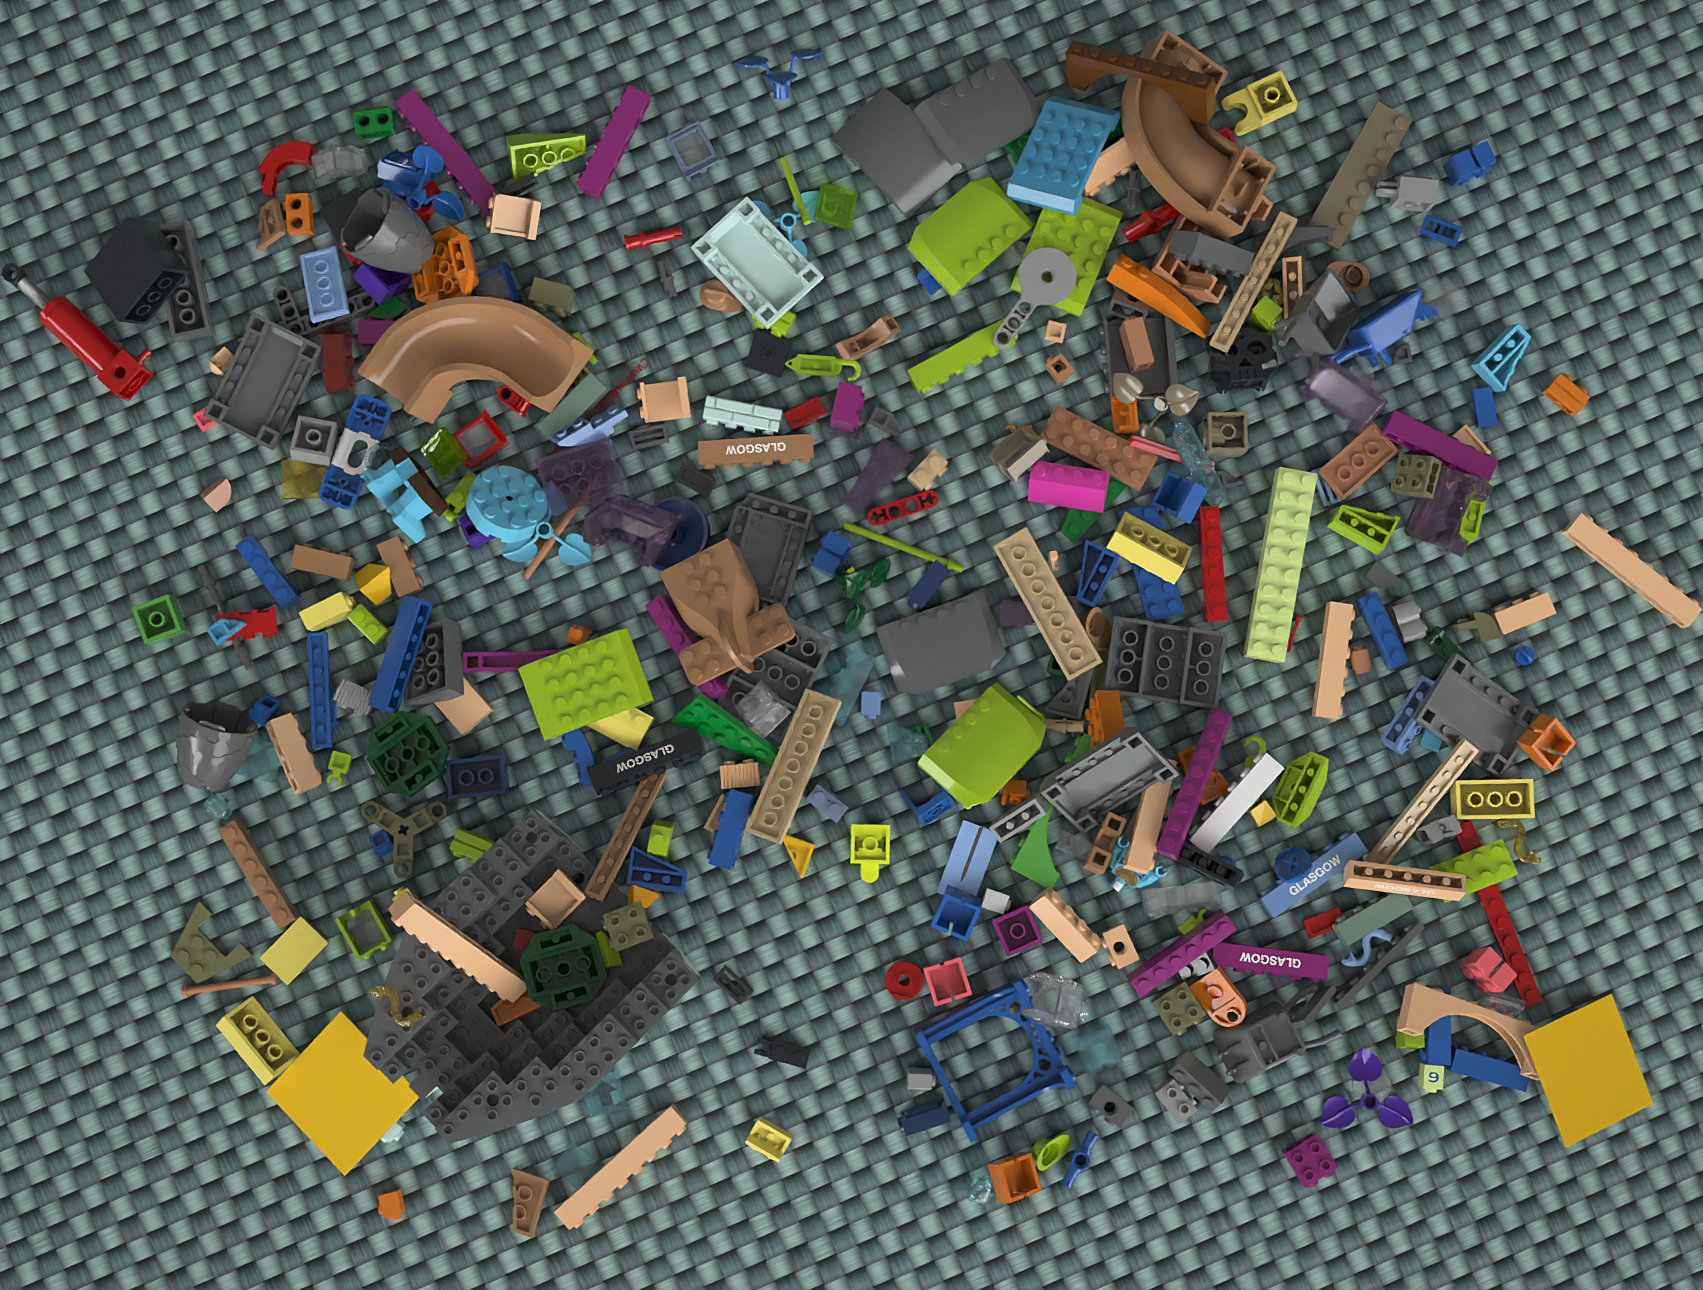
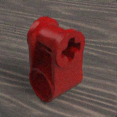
M501 386L497 391L499 400L509 406L515 413L525 418L531 403L509 386ZM507 388L511 391L509 399L504 396V391Z

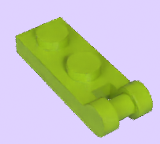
M471 470L465 474L445 499L449 506L452 504L456 507L453 511L447 509L443 513L447 517L446 520L450 523L466 507L469 491L477 477Z

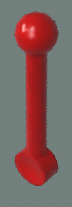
M1301 615L1295 617L1296 622L1288 640L1287 653L1291 651L1290 645L1299 623L1303 620Z

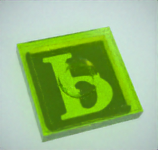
M821 183L813 220L850 230L858 193L827 183Z
M442 427L420 450L442 480L447 479L468 458L446 427Z

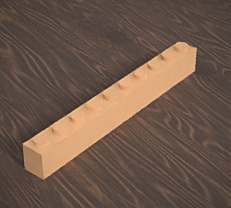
M407 891L388 908L392 914L391 920L398 927L403 925L407 933L410 935L415 934L416 938L423 944L427 942V945L434 952L439 951L440 955L447 961L451 959V962L458 969L462 967L468 976L474 975V978L481 985L485 983V986L491 992L496 991L502 1000L508 999L514 1003L527 990L525 979L520 973Z

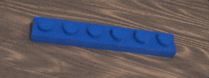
M328 632L307 633L312 748L333 747Z

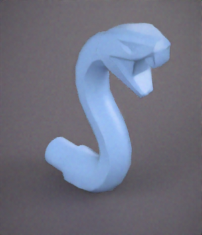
M1378 928L1363 937L1362 946L1364 953L1361 958H1355L1352 952L1349 951V958L1345 959L1342 957L1341 963L1350 967L1365 965L1370 960L1372 953L1370 939L1375 936L1390 942L1393 935L1386 932L1383 928Z

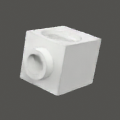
M986 888L982 907L1004 914V911L1009 910L1011 900H1008L1009 895Z

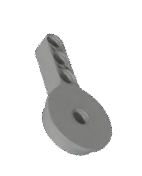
M1046 247L1034 250L1025 257L1018 273L1022 296L993 337V345L997 349H1005L1011 343L1038 305L1057 304L1070 295L1076 282V270L1073 262L1065 253L1058 249ZM1049 273L1051 281L1045 282L1042 279V275H1048ZM1026 305L1029 311L1022 312L1019 306ZM1015 320L1018 326L1012 328L1009 326L1008 321ZM1003 335L1007 341L1001 343L998 341L997 336Z

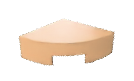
M1049 551L1050 569L1052 572L1058 571L1057 551Z

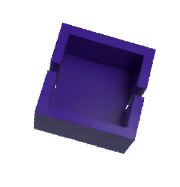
M363 262L354 275V279L380 305L404 293L412 281V276L409 273L387 271Z

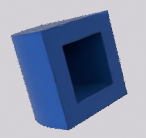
M265 693L255 702L250 718L265 727L267 722L274 719L282 702Z

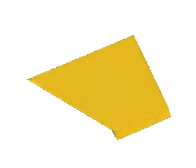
M369 563L354 574L359 590L375 605H379L392 595L389 566Z

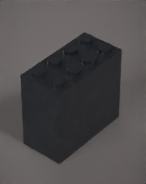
M126 217L122 221L121 225L110 236V239L84 270L119 322L142 325L149 323L190 273L187 266L154 221Z

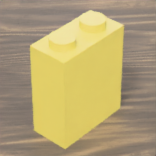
M339 592L299 612L307 630L318 632L346 618L355 609L357 603L353 596L350 597L346 593Z

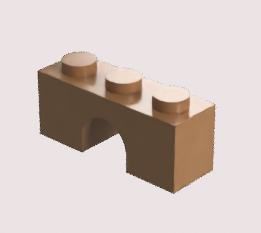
M1110 811L1104 816L1083 868L1100 876L1105 872L1112 856V849L1120 837L1127 819Z

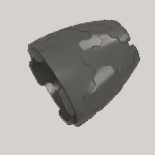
M384 187L367 190L358 198L357 206L350 215L346 226L341 229L340 242L343 244L344 252L364 261L368 265L387 271L412 274L419 272L423 268L422 263L428 262L435 247L434 239L426 224L404 200L391 190Z
M188 702L182 708L178 734L176 736L177 765L179 766L182 780L197 789H202L203 786H207L209 791L223 789L227 785L226 783L238 772L249 754L258 729L257 722L243 714L240 708L223 702L217 704Z

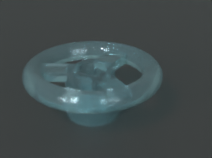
M377 443L370 447L364 459L366 470H377L381 467L380 460L382 458L385 460V463L389 460L385 455L384 448L392 451L396 447L389 443ZM377 450L378 455H376L373 459L374 467L372 468L370 464V459L372 454Z

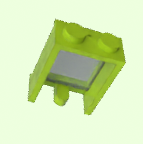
M373 899L335 919L357 960L371 958L375 955L373 951L379 948L381 951L392 946L391 941L395 939Z

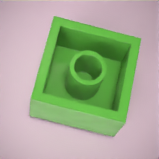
M167 594L132 608L143 641L147 645H154L188 632L176 598L173 595Z

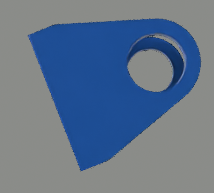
M934 779L933 781L941 792L918 808L914 806L902 788L899 789V792L923 827L955 806L949 793Z

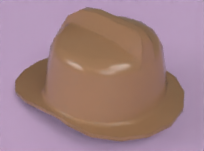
M1336 261L1325 269L1326 271L1329 268H1333L1350 292H1360L1369 284V272L1361 263Z
M718 279L705 282L700 289V300L705 307L732 313L738 311L743 306Z
M1094 607L1091 610L1077 614L1093 644L1101 648L1107 646L1111 639L1112 630L1102 610L1099 607Z

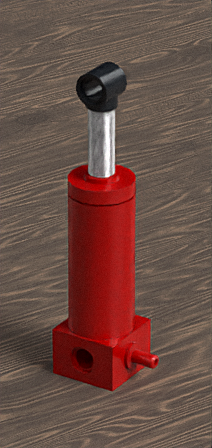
M14 263L6 264L3 267L1 274L4 280L20 289L42 309L39 315V322L98 375L96 378L116 396L129 402L154 375L143 363L151 355L150 350L145 348L138 357L128 353L66 296H59L52 300L29 279L24 269ZM17 271V276L12 278V274Z

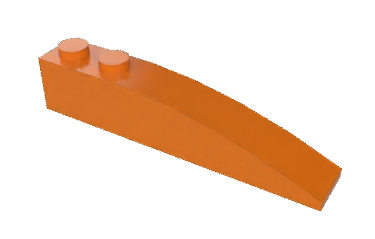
M1123 254L1120 255L1106 278L1110 283L1202 338L1206 337L1212 326L1202 313L1174 287L1146 267L1141 266Z

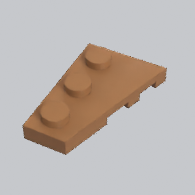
M512 1168V1176H514L513 1232L533 1237L550 1179Z

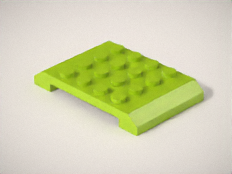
M1082 196L1083 201L1076 216L1047 208L1042 209L1021 260L1022 263L1029 253L1046 247L1058 249L1071 259L1076 270L1075 286L1066 299L1050 306L1080 317L1123 214L1119 210ZM1020 263L1010 289L1022 294L1018 279ZM1050 274L1042 275V279L1045 282L1051 281Z
M628 628L617 630L518 668L544 741L654 701Z

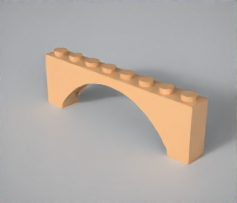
M1416 981L1406 985L1397 1025L1398 1031L1418 1036L1422 1035L1424 1029L1431 1023L1447 1015H1464L1476 1018L1492 1027L1507 1042L1518 1061L1521 1075L1537 1081L1540 1080L1523 1035L1541 1026L1531 1025L1532 1023L1527 1020L1514 1019V1016L1511 1014H1500L1491 1007H1481L1475 1001H1464L1458 995L1445 994L1441 989L1428 988L1422 982Z

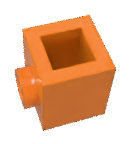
M401 1188L385 1191L378 1195V1212L382 1214L383 1219L395 1220L401 1218V1215L406 1211Z

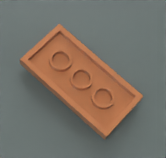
M1374 422L1317 471V474L1341 501L1399 452L1398 448L1389 439L1380 435L1382 431Z

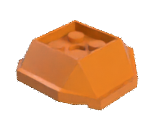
M448 225L432 235L435 247L428 262L422 263L423 268L419 272L411 273L416 299L426 304L443 299L471 296L472 290L479 284L472 246L467 239V235L456 226Z

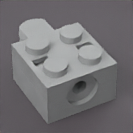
M1404 174L1396 182H1377L1376 196L1389 197V208L1427 213L1437 203L1439 180H1433V177L1429 176L1414 178V175Z

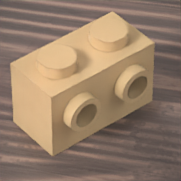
M934 449L908 476L907 480L920 492L924 489L928 491L935 483L933 480L937 476L941 477L947 471L948 461Z

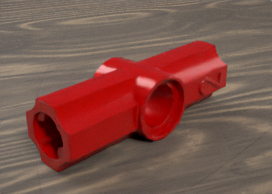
M1170 203L1155 211L1148 209L1142 212L1139 220L1126 226L1122 231L1128 242L1131 243L1147 233L1151 235L1158 233L1162 229L1163 224L1179 216L1180 212Z

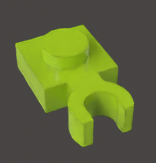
M333 750L328 769L333 770V772L328 776L327 783L331 784L332 779L336 777L338 779L337 786L343 784L342 773L348 774L353 755Z
M1204 908L1199 910L1196 919L1190 915L1177 928L1183 935L1206 920L1202 918V914L1206 910Z

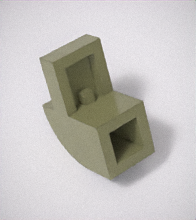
M1483 612L1470 613L1469 618L1457 620L1458 624L1452 626L1454 633L1473 629L1476 644L1500 638L1496 622L1491 616Z

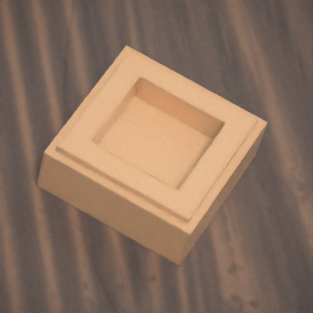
M1048 320L1044 340L1062 344L1067 324Z

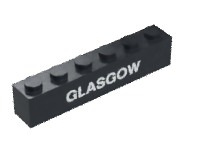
M694 728L591 767L587 771L597 796L608 795L617 788H626L633 782L644 781L654 774H663L670 768L681 767L684 763L691 760L697 761L706 755L699 733Z

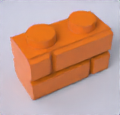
M1559 373L1551 380L1542 393L1572 417L1580 411L1590 396L1587 395L1588 391L1584 387L1576 386L1569 375Z

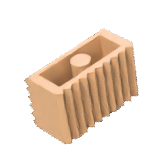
M754 759L743 760V764H735V761L723 762L724 766H719L721 789L761 786L759 763H754Z

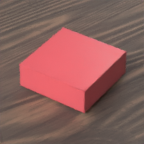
M207 406L192 415L202 432L218 424L203 416Z

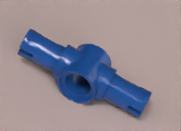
M1088 1130L1082 1144L1078 1145L1077 1149L1071 1153V1160L1068 1164L1069 1168L1061 1180L1062 1184L1072 1188L1078 1174L1088 1167L1090 1163L1089 1158L1092 1154L1091 1150L1100 1136ZM1078 1155L1085 1156V1160L1081 1164L1075 1162V1158Z

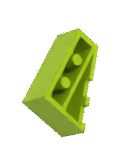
M1341 505L1334 512L1327 527L1377 555L1386 547L1401 517H1392L1379 512L1373 513L1364 509Z

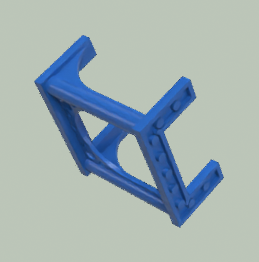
M1017 976L1009 979L1010 983L923 1029L921 1026L914 1029L915 1036L924 1054L929 1059L971 1143L978 1139L975 1129L1049 1090L1066 1086L1068 1090L1076 1087L1074 1084L1077 1080L1068 1065H1063L1061 1059L1064 1057L1059 1048H1054L1052 1042L1055 1040L1049 1030L1045 1031L1043 1027L1045 1021L1040 1013L1036 1014L1034 1010L1036 1004L1032 996H1028L1030 990L1026 982L1022 978L1018 979ZM1018 1001L1020 1004L1019 1012L1015 1015L1010 1014L1009 1007L1011 1003ZM1006 1002L1005 1011H999L998 1007H1003L1002 1004ZM1024 1009H1025L1024 1016H1025V1018L1027 1017V1020H1026V1021H1022L1021 1018H1020V1016L1022 1015ZM995 1015L1010 1018L1019 1023L1031 1039L1034 1051L1031 1070L1025 1080L1017 1087L966 1114L930 1045L980 1018ZM1033 1031L1036 1032V1036L1034 1037L1031 1036V1032ZM1044 1048L1042 1051L1048 1055H1039L1038 1049ZM1041 1059H1046L1051 1063V1067L1043 1070L1038 1067L1037 1062ZM1037 1071L1043 1074V1076L1040 1077L1038 1075L1037 1078H1034L1033 1074Z

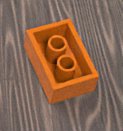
M1096 690L1093 698L1090 699L1089 708L1085 710V719L1089 723L1088 736H1091L1090 749L1125 728L1119 691Z

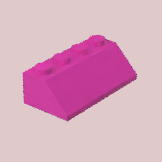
M1036 461L1031 466L1028 501L1103 513L1110 474L1107 471Z

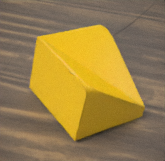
M1262 800L1248 811L1259 827L1277 816L1266 800Z

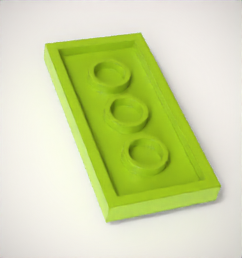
M1502 838L1429 867V870L1465 874V895L1518 875ZM1443 899L1444 903H1447V902L1452 901V900Z

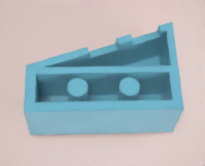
M1519 323L1509 325L1470 366L1492 387L1494 392L1505 391L1506 384L1510 376L1513 375L1514 368L1518 360L1521 359L1531 336Z

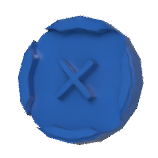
M1295 847L1282 850L1276 856L1275 863H1273L1277 877L1287 883H1296L1306 878L1311 872L1313 865L1309 853L1302 848L1295 849Z

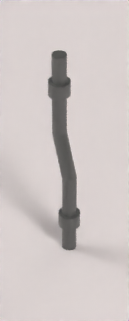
M200 565L198 570L203 578L202 583L205 589L209 590L219 614L227 613L225 605L215 587L216 583L213 577H210L205 565ZM235 637V641H232L236 649L235 653L241 659L246 671L251 670L253 666L247 656L248 651L245 646H242L239 638Z

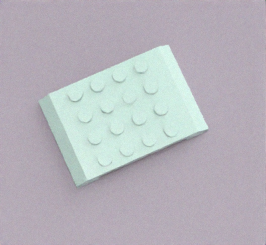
M748 197L743 199L691 246L696 256L766 329L772 326L824 278L811 262L809 263L772 225Z

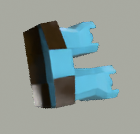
M399 446L389 452L391 459L377 470L367 469L360 474V477L366 481L368 489L387 506L386 511L392 515V520L417 544L426 536L421 519L432 511L440 517L450 506L422 466L402 446ZM405 484L407 489L399 497L397 488Z

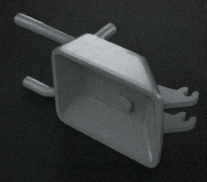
M1333 268L1327 269L1300 296L1288 318L1274 322L1275 329L1287 327L1278 341L1280 346H1285L1292 335L1301 347V349L1294 352L1295 357H1312V369L1305 380L1309 385L1313 384L1319 373V356L1335 354L1339 351L1359 313L1358 303Z
M1316 983L1298 991L1284 1006L1278 1002H1271L1245 1015L1242 1022L1232 1027L1223 1026L1214 1031L1213 1039L1219 1052L1217 1057L1222 1058L1227 1068L1225 1072L1227 1076L1231 1075L1237 1083H1243L1297 1055L1303 1056L1307 1048L1327 1044L1342 1036L1339 1029L1319 1039L1303 1042L1298 1030L1294 1029L1290 1024L1293 1020L1289 1010L1301 998L1318 991L1319 988Z

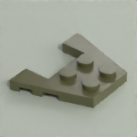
M202 901L196 905L171 954V957L197 984L254 955L241 942L226 956L200 930V927L213 915V912Z

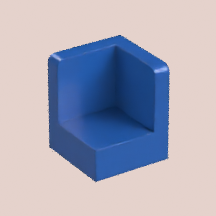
M926 268L917 274V280L929 295H933L942 288Z

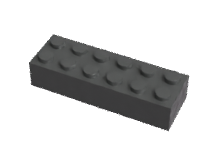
M186 219L158 225L190 271L165 302L172 339L181 343L216 335L193 224Z

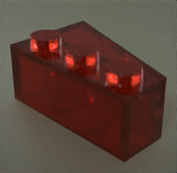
M352 329L328 330L321 334L326 392L350 391L355 386V377L352 375Z

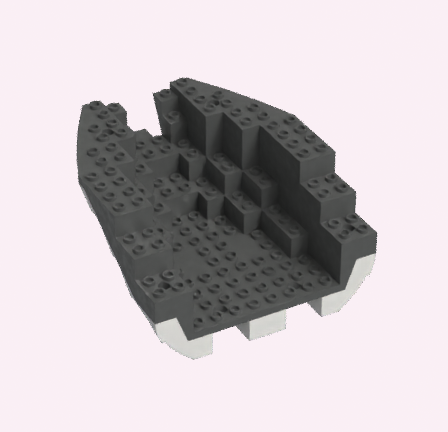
M532 809L507 835L499 838L471 867H467L427 907L516 970L524 978L520 959L525 950L513 948L517 928L536 931L537 934L551 930L550 928L546 930L539 923L541 919L537 915L533 917L525 909L527 907L525 902L558 869H561L584 892L596 866L581 852L583 849L568 834L543 813ZM578 872L582 873L585 877L584 882L581 884L576 883L574 880V876ZM613 881L603 902L587 896L558 926L563 927L573 924L595 938L596 933L603 931L611 938L609 931L604 930L601 920L604 919V914L627 906L628 895ZM649 921L655 938L619 951L623 965L618 968H605L607 979L594 1001L557 1012H552L542 1007L502 1027H498L491 1012V1008L501 999L496 991L491 992L485 986V983L481 985L474 978V975L468 976L462 967L458 969L451 962V959L445 960L439 951L434 952L427 945V942L421 943L415 934L410 935L405 932L379 998L363 1056L393 1084L416 1065L422 1073L409 1087L421 1100L438 1088L443 1092L422 1114L431 1122L440 1136L450 1144L497 1132L541 1117L579 1101L700 980L701 976L680 948L664 932L661 933ZM561 966L558 972L562 975L567 974L569 967Z

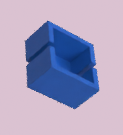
M1488 141L1472 147V153L1467 149L1452 156L1445 163L1443 169L1452 187L1457 184L1463 186L1469 183L1470 179L1475 176L1477 179L1481 178L1493 169L1492 165L1497 160Z
M1167 471L1150 505L1191 524L1208 489L1192 480Z
M830 530L828 534L825 533L820 541L822 547L819 551L816 550L811 561H813L812 565L815 570L834 579L836 572L843 565L840 563V560H846L853 546L850 540Z
M947 884L933 916L931 927L947 933L950 922H952L951 935L967 941L982 909L983 899L969 893L965 896L962 890Z

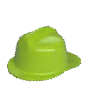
M1061 1134L1054 1139L1040 1138L1029 1150L1032 1153L1033 1159L1037 1162V1168L1044 1171L1060 1160L1068 1152L1071 1146V1138L1067 1134Z

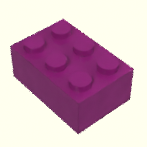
M839 381L830 418L831 428L853 433L854 428L858 429L860 421V411L858 410L862 411L865 398L862 386Z

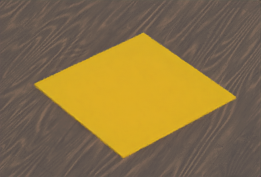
M1612 994L1523 1035L1565 1148L1654 1104Z
M340 1011L273 1083L266 1093L339 1171L346 1176L419 1097L409 1087L411 1083L404 1076L393 1084L380 1070H376L363 1056L368 1038Z

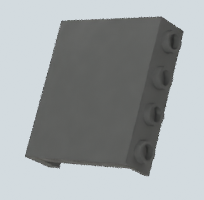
M1165 315L1161 318L1145 319L1144 325L1154 362L1148 369L1130 373L1119 333V328L1125 320L1107 322V319H1104L1102 325H1099L1100 337H1103L1104 343L1101 344V355H1105V363H1102V370L1107 378V381L1104 382V392L1108 393V398L1115 396L1113 376L1117 372H1125L1137 377L1143 385V391L1139 394L1141 396L1163 394L1167 391L1168 387L1178 383L1172 319Z

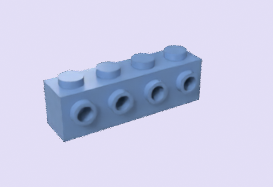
M1423 675L1420 677L1380 738L1386 747L1401 755L1410 748L1411 741L1422 729V726L1416 723L1413 717L1435 683L1433 680Z

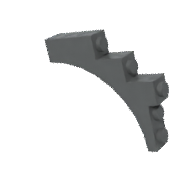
M1299 225L1294 227L1277 261L1300 247L1314 243L1332 242L1333 227L1326 225L1317 227ZM1265 239L1255 241L1254 259ZM1240 275L1239 278L1234 277L1233 298L1245 275Z

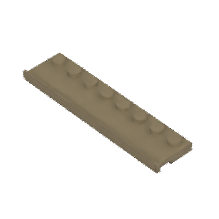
M1379 100L1308 223L1309 227L1320 225L1333 227L1332 242L1322 243L1336 251H1339L1412 122L1411 119L1380 103Z

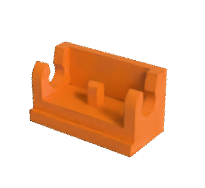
M1112 396L1110 402L1113 434H1134L1139 429L1136 399L1131 404H1125L1120 402L1116 396Z

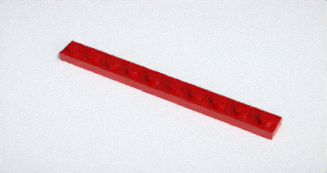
M1468 820L1460 823L1462 832L1455 835L1461 853L1480 847L1481 844L1472 821ZM1497 884L1478 890V896L1504 962L1517 974L1512 982L1522 1007L1528 1008L1543 1002Z

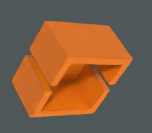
M1540 714L1530 725L1532 729H1527L1518 739L1517 743L1537 767L1553 771L1563 758L1549 751L1566 756L1576 742L1555 717Z
M1017 1152L1005 1157L1006 1159L1002 1158L987 1164L998 1202L1012 1203L1024 1198V1196H1030L1042 1191L1031 1152Z

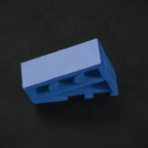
M632 846L626 883L628 887L635 885L649 890L679 894L686 893L688 879L686 871Z

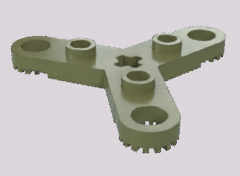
M367 801L361 808L362 816L394 835L393 869L395 875L402 879L410 877L414 871L415 835L445 819L449 811L447 805L441 801L433 802L406 818L376 801ZM369 805L376 807L377 811L373 816L367 814L366 810ZM437 805L441 806L444 811L439 817L433 813V809ZM402 825L404 827H409V830H407V835H405L404 833H400ZM402 863L409 866V871L406 874L399 872V866Z

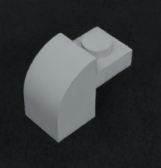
M1445 814L1419 825L1414 832L1422 847L1434 844L1445 837L1457 835L1462 832V829L1454 814Z

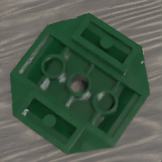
M399 710L369 732L367 761L386 792L412 797L443 775L451 748L431 716ZM409 750H412L413 755L409 759L408 752Z
M573 924L533 935L520 959L530 1000L552 1012L594 1001L607 979L597 939ZM561 966L569 967L567 974L562 975L558 972Z

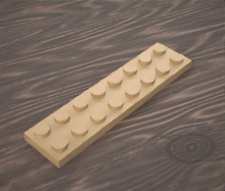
M1025 527L993 546L1067 680L1070 681L1102 663L1100 655L1028 528Z
M805 689L745 831L782 845L842 702L840 700Z

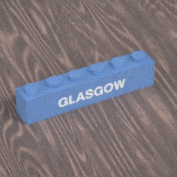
M1346 831L1338 837L1339 841L1334 844L1331 842L1324 846L1322 853L1319 855L1315 853L1310 856L1313 862L1312 870L1303 880L1296 883H1287L1278 879L1275 886L1263 889L1258 900L1270 917H1277L1342 871L1349 860L1356 861L1369 852L1357 834Z

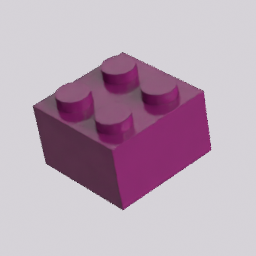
M1026 904L991 919L992 925L1008 957L1043 941Z

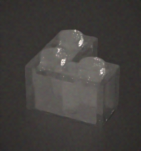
M331 144L328 148L320 150L319 153L312 156L314 179L331 181L341 175L358 177L368 172L365 149H358L356 146L341 147L340 144Z

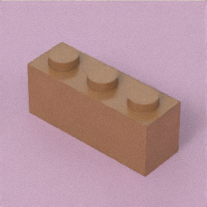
M396 536L377 544L385 566H389L390 578L398 597L403 599L404 595L411 596L423 591L422 585L424 581L421 575L415 571L417 565L412 556L409 557L407 552L409 546L406 540Z
M302 543L301 546L295 545L290 564L291 568L350 582L355 559L350 557L351 554L339 551V555L331 553L332 549L324 547L317 550L313 549L314 545Z

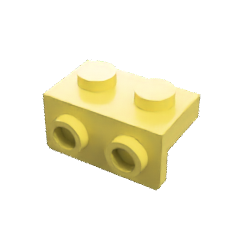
M760 1116L745 1143L752 1149L765 1154L769 1159L779 1162L793 1135Z

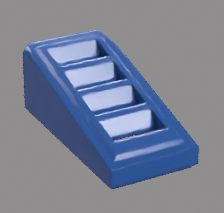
M1426 215L1419 233L1456 248L1463 232V227ZM1430 222L1434 223L1431 231H1428ZM1437 225L1441 226L1438 234L1434 233ZM1444 229H1448L1446 235L1442 236ZM1452 231L1455 232L1453 239L1449 238Z

